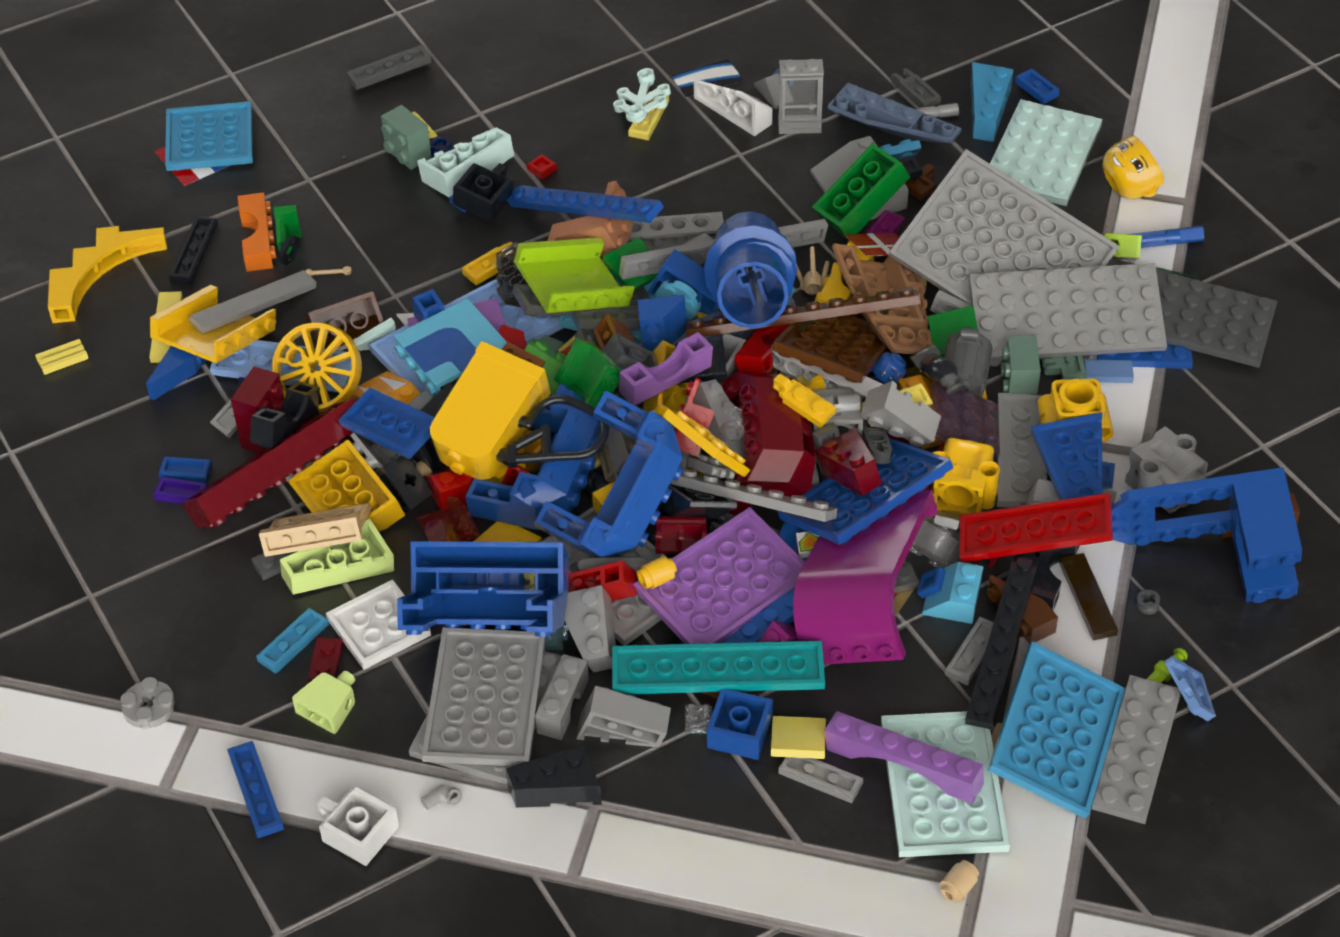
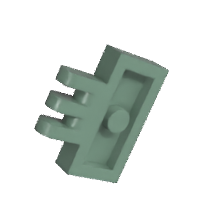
M1082 356L1041 358L1045 375L1061 374L1062 380L1086 379L1087 377Z

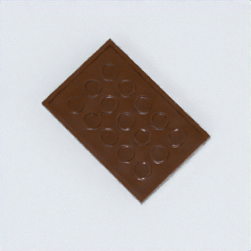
M854 315L791 323L774 341L772 350L778 352L782 357L798 359L806 366H817L828 374L844 376L847 381L853 383H862L875 367L878 358L889 350L870 328L867 321Z

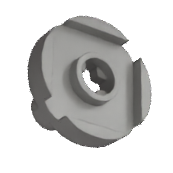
M147 677L142 682L133 685L120 698L123 715L126 721L134 727L141 728V725H149L150 728L160 726L169 720L174 712L175 698L171 688L167 684L157 681L154 677ZM147 701L153 702V705L151 707H149L148 705L142 707L144 703Z

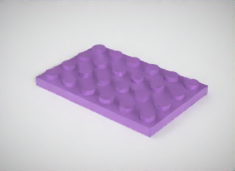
M749 507L673 557L672 560L677 569L674 579L654 589H644L639 581L634 583V587L644 602L684 644L721 643L768 605L794 588L805 561Z

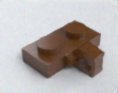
M930 163L922 168L923 173L921 177H918L916 181L908 180L905 184L909 189L908 193L920 201H923L936 190L937 184L931 181L935 177V167Z

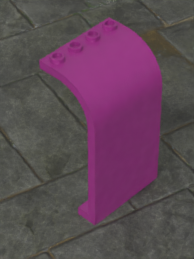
M932 490L917 492L908 498L904 504L898 505L889 511L886 516L870 524L867 529L852 536L846 543L839 545L820 536L818 537L796 581L793 614L798 641H822L824 664L904 659L906 652L897 628L894 612L895 583L925 517L936 516L938 512Z

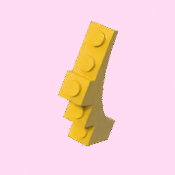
M119 226L96 228V246L73 249V267L50 269L48 310L52 323L76 321L77 310L83 296L91 285L110 269L131 258L150 252L167 250L164 227L120 232Z

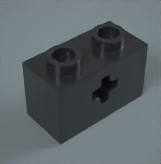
M401 455L376 472V475L396 498L405 513L427 499L433 492L430 489L428 480L422 477L416 469L417 466L414 460Z

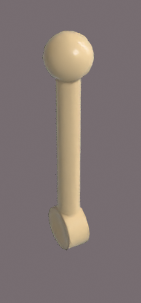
M345 266L343 269L312 271L311 269H306L305 272L311 277L313 275L340 273L350 275L352 269L349 266Z

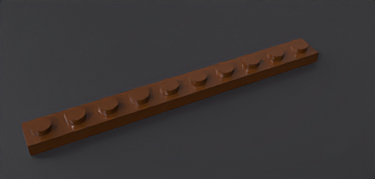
M911 287L899 289V292L895 293L880 291L875 296L866 297L865 294L853 296L852 299L833 298L828 303L822 304L818 301L806 303V306L802 307L787 305L780 317L765 327L921 304L920 295L917 289L913 290ZM724 315L715 316L709 321L693 319L689 321V324H685L686 338L698 332L704 337L751 330L735 325L725 318Z

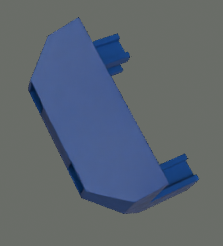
M410 541L411 593L397 599L398 630H406L407 635H420L424 631H429V628L436 624H445V628H460V624H470V629H484L486 625H495V629H511V625H520V628L527 630V632H535V636L546 637L551 636L550 633H556L557 629L564 626L569 578L568 554L563 542ZM452 573H474V584H452ZM524 573H535V585H524Z

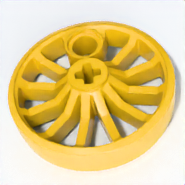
M307 323L288 332L279 342L272 360V372L280 374L284 399L287 392L285 382L303 376L299 380L300 382L314 386L318 385L323 404L318 406V413H321L335 403L349 399L353 395L361 378L362 361L357 345L346 332L326 323ZM320 329L315 350L310 331ZM329 331L337 334V337L324 350L327 334ZM300 335L303 336L306 349L298 347L294 343V340ZM345 342L349 351L332 357L337 348ZM300 352L302 359L295 363L294 356ZM351 358V371L332 368L335 364ZM282 364H288L299 370L282 375ZM317 365L321 367L320 371L315 369ZM331 373L350 376L346 387L343 388L331 376ZM326 381L340 393L331 401L326 388Z

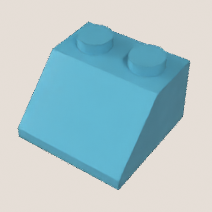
M956 562L942 568L946 571L942 590L925 598L922 615L973 624L981 588L983 566Z

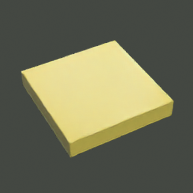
M773 716L771 756L825 759L824 730L826 728V718Z

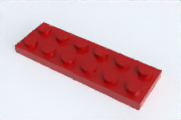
M1110 493L960 515V559L962 562L1113 541L1112 498Z

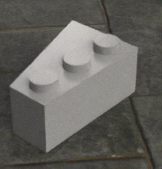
M602 585L569 592L564 620L583 660L588 661V666L593 672L612 669V646H616L611 597Z

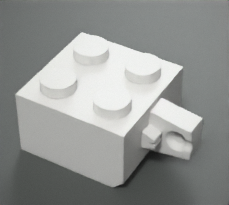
M352 787L338 803L323 797L317 804L319 814L325 817V820L319 826L322 841L365 866L368 865L399 827L396 808L358 787Z

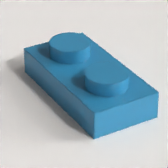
M911 139L900 142L899 145L891 146V144H887L880 148L895 159H901L916 155L922 147L919 140L911 141Z

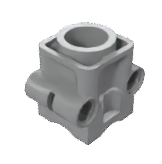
M850 387L812 390L836 407V413L821 428L833 422L837 425L839 434L842 435L855 427L862 438L863 418L860 417L861 403L859 393H855ZM811 422L812 433L821 429ZM815 452V457H816L815 462L818 463L817 455H816V452Z
M1165 426L1156 432L1153 439L1140 443L1131 449L1129 457L1130 469L1126 473L1125 483L1133 489H1141L1206 479L1208 463L1195 453L1197 442L1193 436L1189 434L1176 435ZM1189 503L1176 504L1175 506L1170 508H1162L1169 514H1171L1180 507L1183 508L1188 506Z

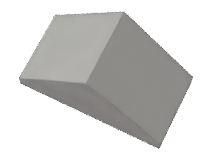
M779 73L754 82L756 89L774 109H778ZM786 81L785 105L793 103V97Z

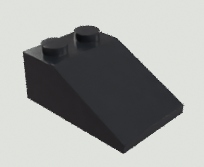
M670 484L669 489L672 490V493L666 503L661 501L660 512L666 517H706V519L715 520L736 509L737 503L730 498Z

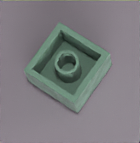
M403 105L381 116V130L384 136L383 146L389 154L394 155L401 164H405L411 170L418 166V160L425 158L426 161L431 159L428 125Z
M1008 336L1007 346L1002 348V358L1005 362H1001L1000 374L1005 376V379L1002 380V393L1037 395L1041 371L1037 336Z

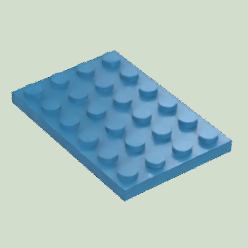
M1032 641L1027 648L988 771L1085 819L1091 810L1126 688Z

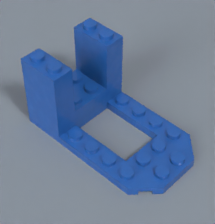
M1284 467L1127 490L1120 495L1121 500L1116 503L1112 502L1114 541L1128 545L1137 544L1143 546L1155 541L1170 542L1176 538H1197L1200 535L1209 533L1219 535L1231 530L1246 602L1261 603L1272 598L1288 599L1298 593L1299 584L1294 564L1301 562L1302 546ZM1230 496V508L1228 511L1155 521V507L1170 508L1176 504H1196L1202 500H1223Z

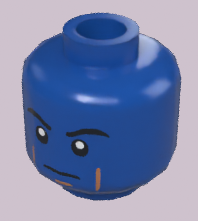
M885 352L878 358L875 367L872 369V379L882 384L891 381L897 384L906 374L905 366L907 364L896 352Z

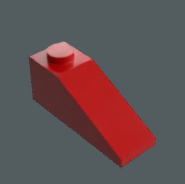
M623 560L568 574V593L602 585L611 597V601L637 596V591L634 587V583L637 582L636 572Z

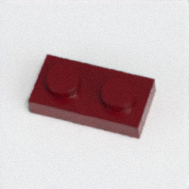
M317 637L308 675L309 683L321 673H327L337 678L343 650V639Z

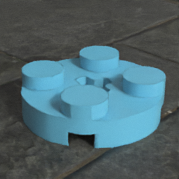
M669 280L664 281L656 291V298L684 295L687 320L693 319L701 308V302L698 303L696 299L697 293L681 281L675 280L674 283H668Z

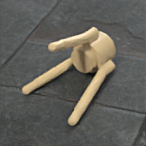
M811 246V271L807 272L803 279L797 266L796 276L800 282V289L805 290L807 294L815 295L818 291L821 292L823 290L829 261L825 262L822 275H819L815 266L814 247Z

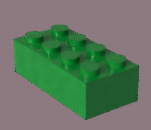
M872 143L812 208L820 219L826 220L828 226L849 240L844 234H857L910 178V175L900 161Z

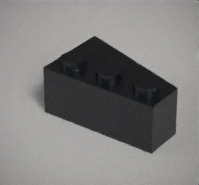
M583 744L506 768L507 784L516 808L550 807L551 803H567V806H576V803L593 802V805H602L600 784Z

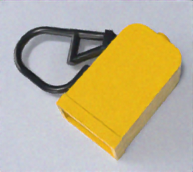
M483 341L476 348V353L430 426V435L440 461L459 475L464 473L480 480L494 477L503 464L507 465L508 468H517V464L587 459L602 449L609 435V426L598 420L601 429L600 435L590 448L583 451L557 453L551 452V426L548 424H544L521 437L526 429L533 427L542 411L550 405L558 403L567 404L592 416L596 408L567 395L549 397L551 392L544 368ZM541 438V453L517 454L518 450Z

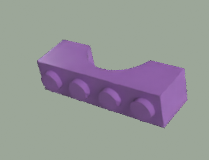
M698 332L680 341L672 355L663 363L655 367L646 368L638 362L620 371L619 392L629 403L635 406L711 367L713 346Z

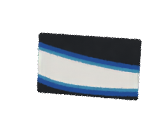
M729 59L671 76L685 97L694 96V81L696 80L722 87L743 81Z

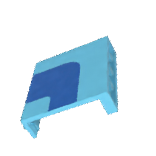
M468 298L394 335L397 344L394 346L396 354L400 359L404 358L410 371H415L418 381L421 384L425 383L427 391L431 396L437 395L441 391L440 387L461 377L481 341L499 349H502L507 343Z

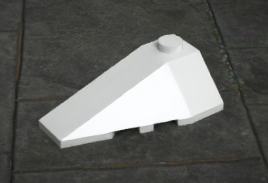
M699 80L694 81V98L753 136H756L772 125V107L741 91Z

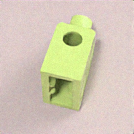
M343 671L336 679L327 673H321L292 697L295 713L336 734L355 703L351 687L355 682L354 676L348 671Z

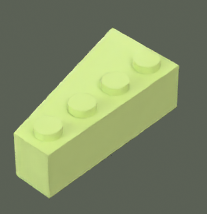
M368 519L362 527L364 537L361 541L295 552L280 559L281 575L294 595L393 572L394 555L371 519Z

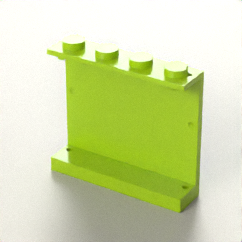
M600 237L518 244L514 263L546 313L629 306L635 289L634 286L620 287L603 263L600 256L604 242Z

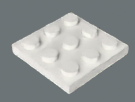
M393 579L326 613L329 623L339 637L343 639L344 644L363 670L431 636L430 628L429 631H424L420 635H407L406 630H398L397 599L405 595Z

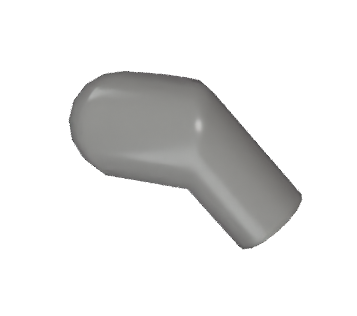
M442 785L422 797L421 802L427 810L438 803L455 805L460 802L462 793L455 787Z

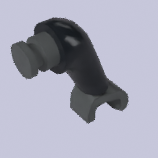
M934 344L919 350L909 358L918 369L924 372L926 378L932 379L936 384L941 383L943 388L946 387L948 389L946 390L947 395L956 392L962 387L961 383H957V367L949 359L940 356V352Z

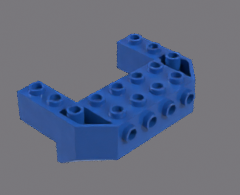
M559 384L555 395H567L585 402L583 397L565 385ZM562 403L553 404L545 408L532 427L537 429L544 424L551 426V432L554 433L551 440V452L554 453L586 450L596 442L600 435V425L597 419L593 418L590 414ZM597 453L583 460L541 463L536 475L519 472L513 486L474 478L465 497L469 515L540 530L534 526V522L546 501L569 513H572L573 508L578 506L580 492L582 488L585 489L587 486L588 474L595 467Z
M605 390L594 410L593 418L635 439L636 442L597 517H593L591 523H588L546 501L534 522L536 528L593 558H615L634 552L638 546L643 547L649 536L646 533L649 524L655 525L661 513L657 510L661 501L666 503L672 493V490L669 489L672 480L678 481L684 470L680 466L683 456L673 425L654 411L650 410L648 413Z

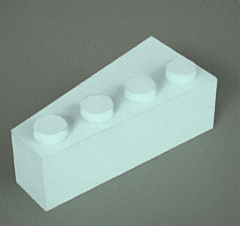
M496 127L472 137V142H460L454 145L453 150L446 153L441 150L434 153V158L427 161L425 158H422L417 162L422 182L450 197L453 195L454 185L473 163L492 171L499 163L503 164L514 157L510 134Z

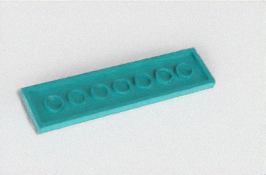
M822 641L612 646L613 691L622 694L720 692L721 689L734 691L825 689Z

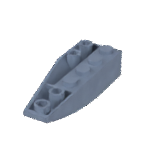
M847 83L828 105L829 110L840 116L884 133L913 140L952 143L962 130V128L850 83Z

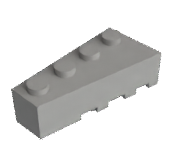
M716 379L702 382L694 403L715 411L709 431L716 438L727 444L732 451H735L745 459L740 414Z

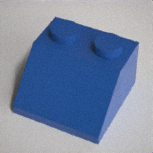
M684 295L637 300L642 347L654 351L662 340L673 344L685 333L687 318Z

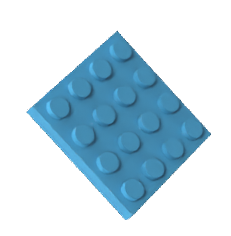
M251 101L166 109V171L253 163Z

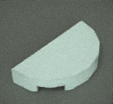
M389 318L353 341L360 351L370 350V343L395 331V322L392 318Z

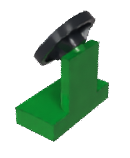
M296 205L274 207L277 246L279 250L278 259L283 265H288L293 261L300 247V238H302Z

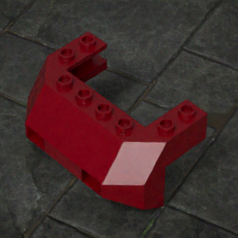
M736 372L728 379H725L720 385L741 416L746 460L744 465L750 471L745 478L735 472L732 480L740 481V485L761 486L762 490L767 492L769 490L783 491L784 496L788 497L803 495L812 487L816 460L811 422L782 402L783 399L779 396V392L773 388V379L778 374ZM732 499L737 503V508L728 513L736 516L752 504Z

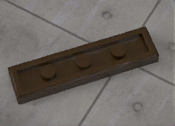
M1084 553L1060 557V567L1092 640L1117 636L1118 628Z

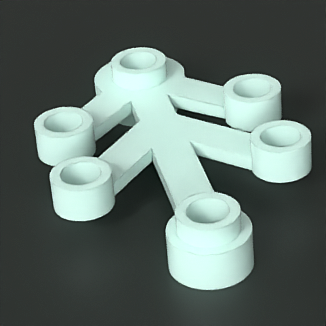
M644 68L637 73L640 83L638 95L630 92L627 87L617 90L619 100L613 103L615 112H625L626 118L630 122L640 123L646 118L649 111L654 108L663 109L668 105L666 96L671 94L669 84H661L647 94L649 86L653 85L655 80L654 71L651 68ZM652 99H654V101H652V102H650V103H648L647 105L644 106V104H646L647 102H649V101H651ZM625 100L632 102L634 105L626 104Z

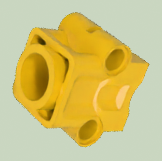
M1096 379L1055 380L1052 383L1051 394H1045L1037 400L1041 424L1102 412V442L1110 440L1114 435L1105 394L1102 393L1100 382Z
M948 438L943 451L933 452L936 455L950 459L953 465V469L945 473L942 478L931 483L932 493L938 508L937 513L945 510L965 515L979 513L983 509H991L996 504L1000 474L999 465L993 462L994 448L990 445L971 440Z

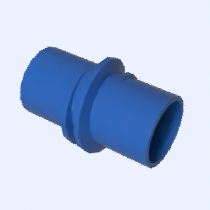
M752 211L743 212L726 219L717 231L715 242L708 250L704 264L706 286L715 301L718 302V306L725 318L737 326L749 329L760 328L776 321L785 311L797 273L795 251L787 238L781 234L776 223L764 214ZM752 266L753 271H749L748 267Z

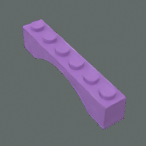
M836 711L824 730L828 751L849 759L873 757L898 763L924 776L947 795L973 804L984 785L982 763Z

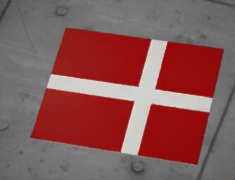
M895 232L844 234L865 256L889 255L890 250L900 238Z

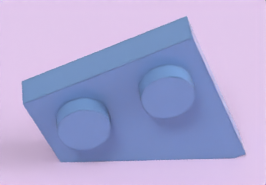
M1173 656L1165 660V665L1183 695L1191 713L1195 716L1198 715L1206 721L1216 717L1203 674Z

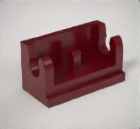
M659 516L655 523L654 531L655 553L680 554L707 536L706 517Z

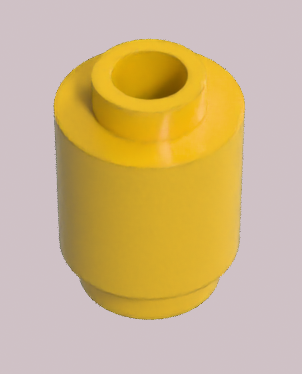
M661 556L642 565L641 569L637 571V577L644 589H654L674 579L677 569L671 558L667 559V557Z

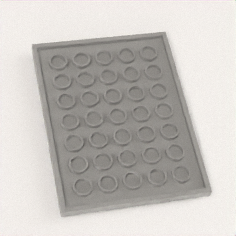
M966 149L890 250L889 256L945 293L972 305L969 282L970 274L1107 266L1120 246Z

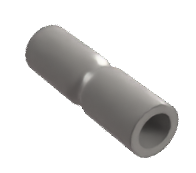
M957 103L915 108V110L935 118L959 115Z

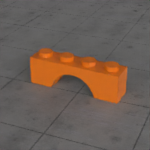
M264 192L238 196V205L242 227L255 230L253 235L242 240L246 272L273 268L272 259H276L275 245L271 246V244H275L273 230L269 231V229H273L272 216H268V214H272L270 201L265 200Z

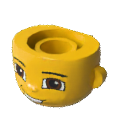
M1131 135L1124 138L1120 142L1115 143L1105 153L1102 163L1104 174L1113 190L1127 199H1140L1144 196L1152 197L1156 195L1157 189L1164 184V176L1157 161L1136 136Z

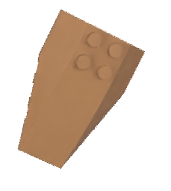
M834 243L832 249L845 282L853 296L865 294L866 297L875 296L880 291L895 293L899 292V289L911 287L913 290L917 289L920 295L921 304L862 313L870 328L891 352L915 355L916 352L933 345L931 332L928 330L929 320L925 311L928 306L927 300L923 296L925 286L921 276L890 256L887 257L884 263L859 260L854 246Z

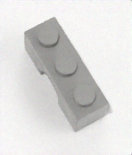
M563 654L535 714L537 734L559 740L563 739L571 721L574 698H581L589 681L587 660Z

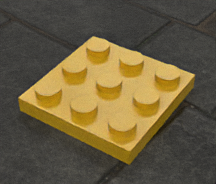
M669 408L662 416L722 464L744 478L749 473L750 469L744 465L746 460L742 456L732 451L727 444L712 435V432L691 417L689 418L680 410L676 414Z

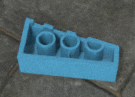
M972 62L970 86L974 139L994 142L1011 92L1014 69Z

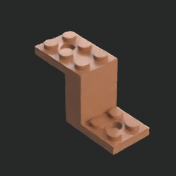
M617 181L608 182L606 195L626 197L625 191L620 188ZM584 216L553 224L547 241L600 237L604 242L600 256L603 259L604 255L628 243L634 221Z

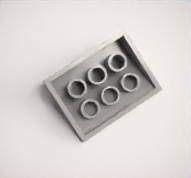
M871 136L850 141L810 169V173L824 193L872 143L876 145ZM905 183L870 220L880 217L885 210L895 213L907 209L909 189Z

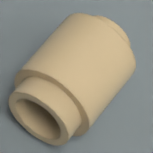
M965 860L956 863L939 884L943 897L951 902H961L977 883L978 869L972 863Z

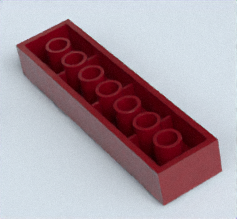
M352 397L335 403L304 423L275 447L264 449L182 502L181 504L196 528L205 526L208 529L222 524L227 520L226 515L240 512L247 507L246 503L253 499L254 501L267 494L265 489L268 490L271 487L275 488L286 481L285 477L301 472L306 468L305 464L319 460L325 456V451L333 450L344 442L343 439L349 437L353 432L341 427L338 420L356 402L355 399Z

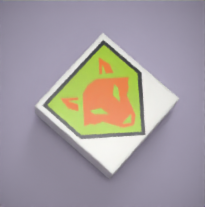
M811 532L796 533L798 553L801 558L809 556L819 537L818 535Z

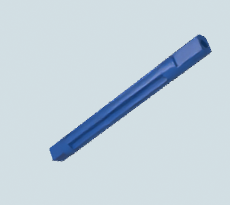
M1203 226L1128 234L1142 236L1141 248L1204 241Z

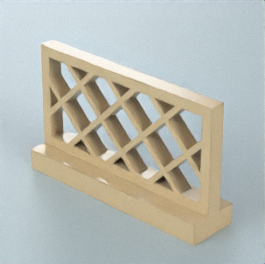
M366 503L274 519L269 529H263L259 532L264 555L267 557L361 541L364 537L362 527L371 511L370 504Z

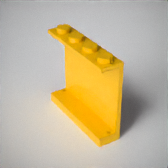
M209 285L151 316L150 338L217 364L274 331L276 309L266 311L257 318L246 316L202 334L189 322V316L218 305V287Z

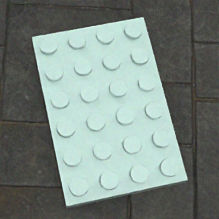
M1020 99L990 164L1047 201L1067 206L1102 126V119Z
M967 711L881 716L882 728L982 763L984 771V785L974 803L971 804L947 795L937 785L917 772L898 763L886 760L899 857L1009 851L1010 844L998 775L988 771L994 751L991 731L987 728L965 724Z

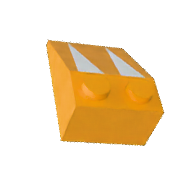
M386 371L357 386L351 398L353 397L357 401L369 388H372L408 405L421 392L410 381Z

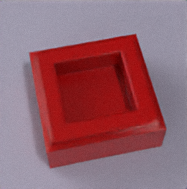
M543 154L526 164L527 171L541 180L557 170V163Z

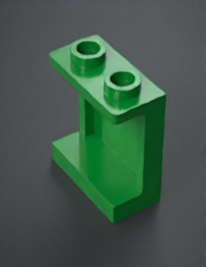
M576 338L554 380L559 384L569 386L575 393L585 399L584 403L596 408L605 390L613 394L619 383L620 371L623 369L594 343Z

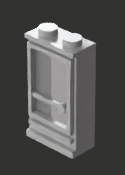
M822 59L779 60V134L821 133L824 76Z

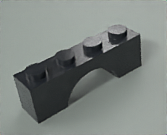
M298 381L287 389L284 402L279 411L263 407L253 414L250 442L258 444L262 448H273L318 413L320 387Z
M1080 546L1036 552V556L1040 557V564L1031 594L1043 599L1053 611L1059 599L1062 581L1053 575L1050 568L1059 563L1060 557L1077 554Z

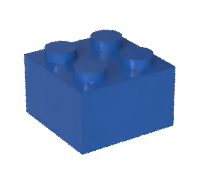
M721 689L707 728V748L759 760L772 721L773 699L730 689Z

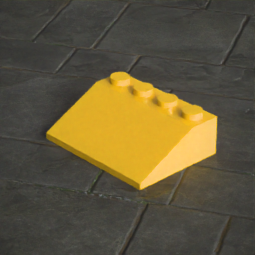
M346 440L288 480L311 513L369 503L371 511L366 520L371 519L378 532L387 529L405 516L396 498L349 440Z

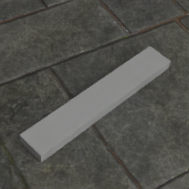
M302 270L190 315L189 322L202 334H205L316 288L317 282Z

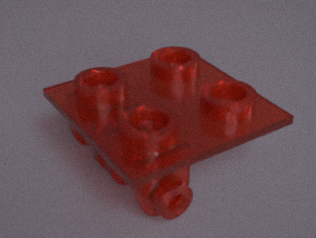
M449 496L446 499V509L417 518L428 541L464 542L481 536L464 503H461L459 498L455 496Z

